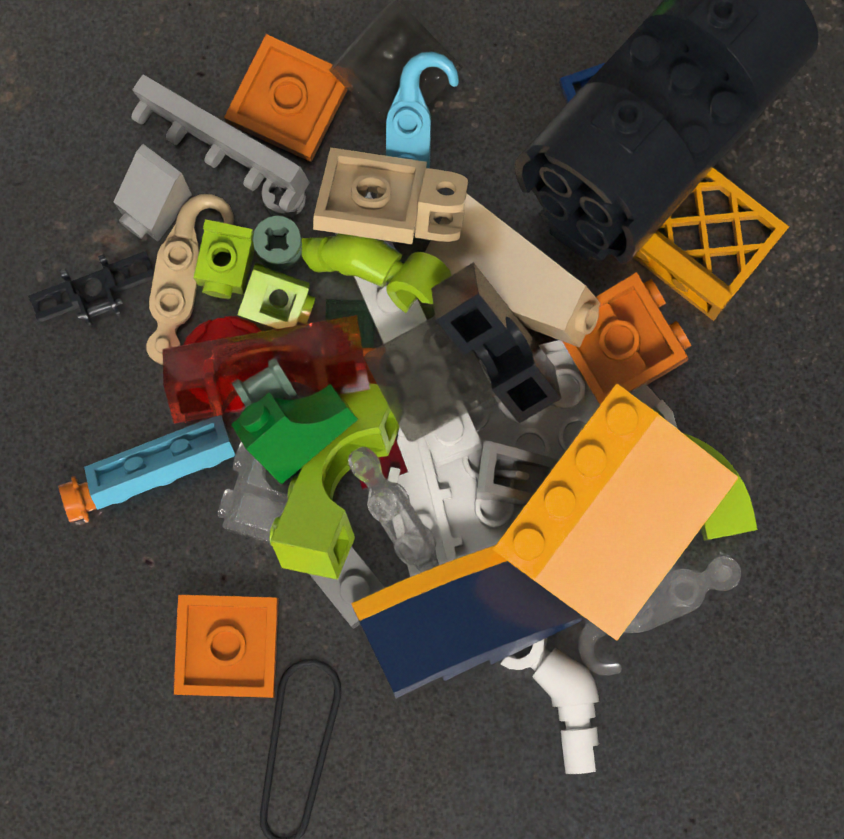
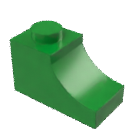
M329 384L313 395L295 400L278 399L268 392L258 402L247 406L240 417L231 425L246 450L282 485L355 423L358 418L339 392Z

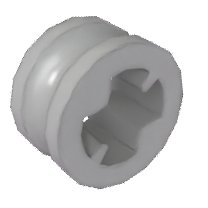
M266 179L262 186L261 194L268 212L273 216L277 215L287 218H293L298 215L305 206V191L294 208L287 212L277 205L276 197L272 194L276 187L280 191H282V188Z

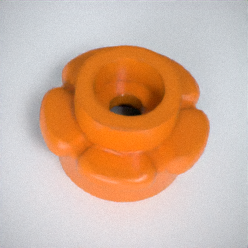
M71 476L72 481L58 485L68 520L71 523L84 518L85 523L89 522L88 512L97 508L90 496L88 483L79 484L76 476Z

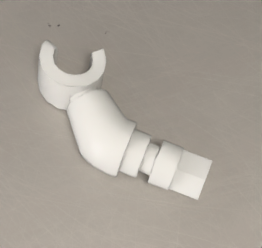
M547 638L533 644L527 656L515 657L510 655L504 658L501 665L509 669L522 670L528 667L532 668L535 671L532 677L551 697L552 706L558 707L559 721H565L566 729L560 731L565 774L596 772L593 746L599 745L597 727H591L590 718L596 717L594 703L599 702V695L595 680L589 669L557 648L550 652L546 649Z

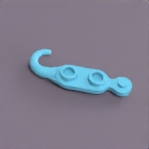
M422 52L410 58L403 67L400 87L388 111L386 120V156L427 162V168H430L431 115L419 87L420 74L428 67H438L447 74L449 84L453 87L459 84L458 71L453 62L445 55L436 52Z

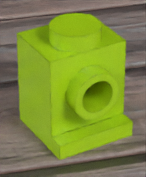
M205 219L203 238L193 277L198 286H203V293L213 297L230 299L232 293L244 295L255 251L253 229ZM225 252L231 255V260L226 266L221 267L214 264V258L218 253Z
M255 262L237 315L293 334L297 322L307 324L316 297L307 294L310 283L271 270ZM280 289L287 293L289 299L286 304L278 306L271 301L270 294L274 290Z

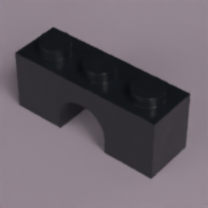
M474 262L431 288L435 320L463 355L472 350L477 353L488 372L493 392L519 424L562 399L555 366Z

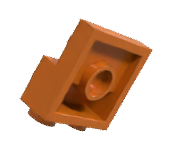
M637 272L596 296L601 303L598 321L593 331L585 335L580 348L563 342L600 405L616 383L631 393L687 362L688 356L684 350L692 346L677 320L668 325L659 310L666 302L653 280L650 279L643 283Z

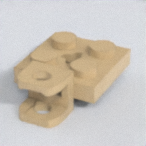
M330 148L314 212L313 230L406 244L413 243L414 233L415 238L442 242L456 241L461 235L468 179L458 173L427 168V162ZM450 188L455 193L452 195H442L437 190ZM368 192L377 193V198L375 199L365 197ZM438 217L448 218L451 221V223L447 225H441L436 223L434 220Z

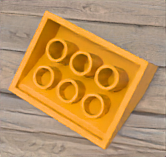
M616 383L493 550L612 638L618 640L739 477L661 415Z

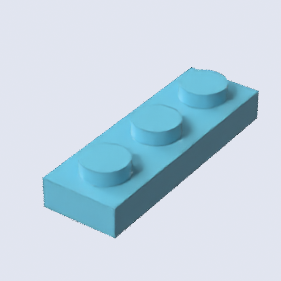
M219 414L85 466L84 469L90 496L97 510L111 504L122 503L134 495L157 486L168 485L176 479L198 470L214 467L236 455L222 415Z

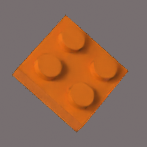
M266 34L224 116L225 122L312 162L353 80L352 73Z
M178 595L174 695L275 698L279 598Z

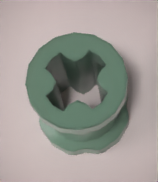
M275 358L268 361L269 367L246 381L242 382L237 379L232 382L245 407L258 402L268 392L278 399L285 397L293 399L297 396Z

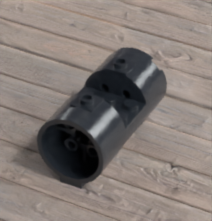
M663 0L515 161L514 169L517 182L522 192L529 193L532 190L543 207L538 215L550 226L549 233L586 261H589L591 257L603 261L608 254L616 256L620 264L631 261L813 56L818 46L819 36L815 19L805 0Z

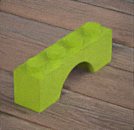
M340 378L336 390L344 398L358 420L302 467L299 476L296 475L292 478L288 488V501L281 517H276L273 521L269 536L270 544L273 546L282 568L336 580L340 576L355 536L346 511L332 501L335 488L341 478L356 465L373 458L389 455L404 415L396 388Z

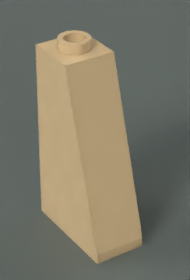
M466 193L460 238L450 242L431 240L425 253L441 260L451 271V276L474 262L524 327L580 348L585 335L591 333L597 324L601 303L586 285ZM442 217L439 224L447 225L451 221L448 218Z

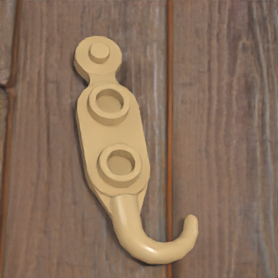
M213 194L194 196L182 205L175 226L160 246L157 254L149 309L153 318L157 321L158 327L149 337L146 346L149 357L161 365L170 364L179 357L181 343L176 331L181 324H184L190 318L194 308L197 282L193 277L200 251L195 232L197 215L204 209H215L221 213L224 223L234 225V215L230 205L223 198Z

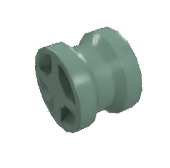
M277 215L267 217L254 230V249L264 266L271 270L283 271L292 268L299 262L302 257V237L298 227L292 220ZM283 234H286L284 237H276V238L274 237V236H277V235H281V236H282Z

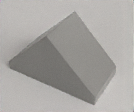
M484 441L476 499L526 505L559 459L492 441Z

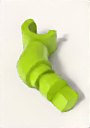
M339 233L333 237L302 238V258L310 269L318 273L339 271L343 275L356 276L381 287L389 283L386 287L387 294L395 305L405 313L408 312L417 298L422 303L433 304L431 288L451 276V271L437 257L428 253L415 252L408 257L405 263L400 262L402 254L384 240Z

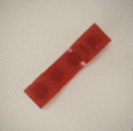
M357 315L162 349L163 385L173 423L223 415L230 402L238 396L232 382L237 379L242 382L246 381L269 367L268 361L273 358L277 360L290 382L306 385L316 393L329 384L340 395L370 390Z

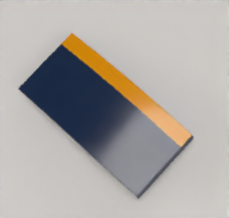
M496 545L446 562L351 603L396 698L441 676L446 681L487 660L492 665L582 621V617L573 608L495 552L493 548Z

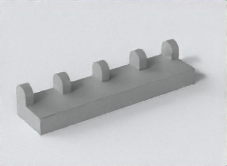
M144 74L132 89L140 100L133 110L132 120L139 124H144L152 112L170 121L173 124L166 134V140L174 145L180 143L187 132L211 146L204 160L211 167H217L224 156L227 155L249 168L250 171L246 175L243 185L252 191L258 188L264 178L270 180L286 190L279 202V207L285 211L290 212L310 184L302 168Z

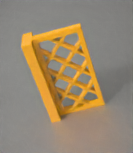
M712 168L704 177L708 182H700L692 191L694 192L697 216L671 218L670 216L660 227L665 228L666 236L657 230L633 258L714 321L787 231L789 226L720 172ZM720 190L728 196L731 213L705 215L702 191ZM738 205L746 210V212H739ZM757 219L773 231L764 243L743 245L740 221ZM732 222L735 246L709 248L706 224ZM698 225L701 249L684 251L674 243L672 227ZM755 253L746 264L744 254ZM736 254L739 274L729 286L712 273L710 257ZM694 258H703V265Z

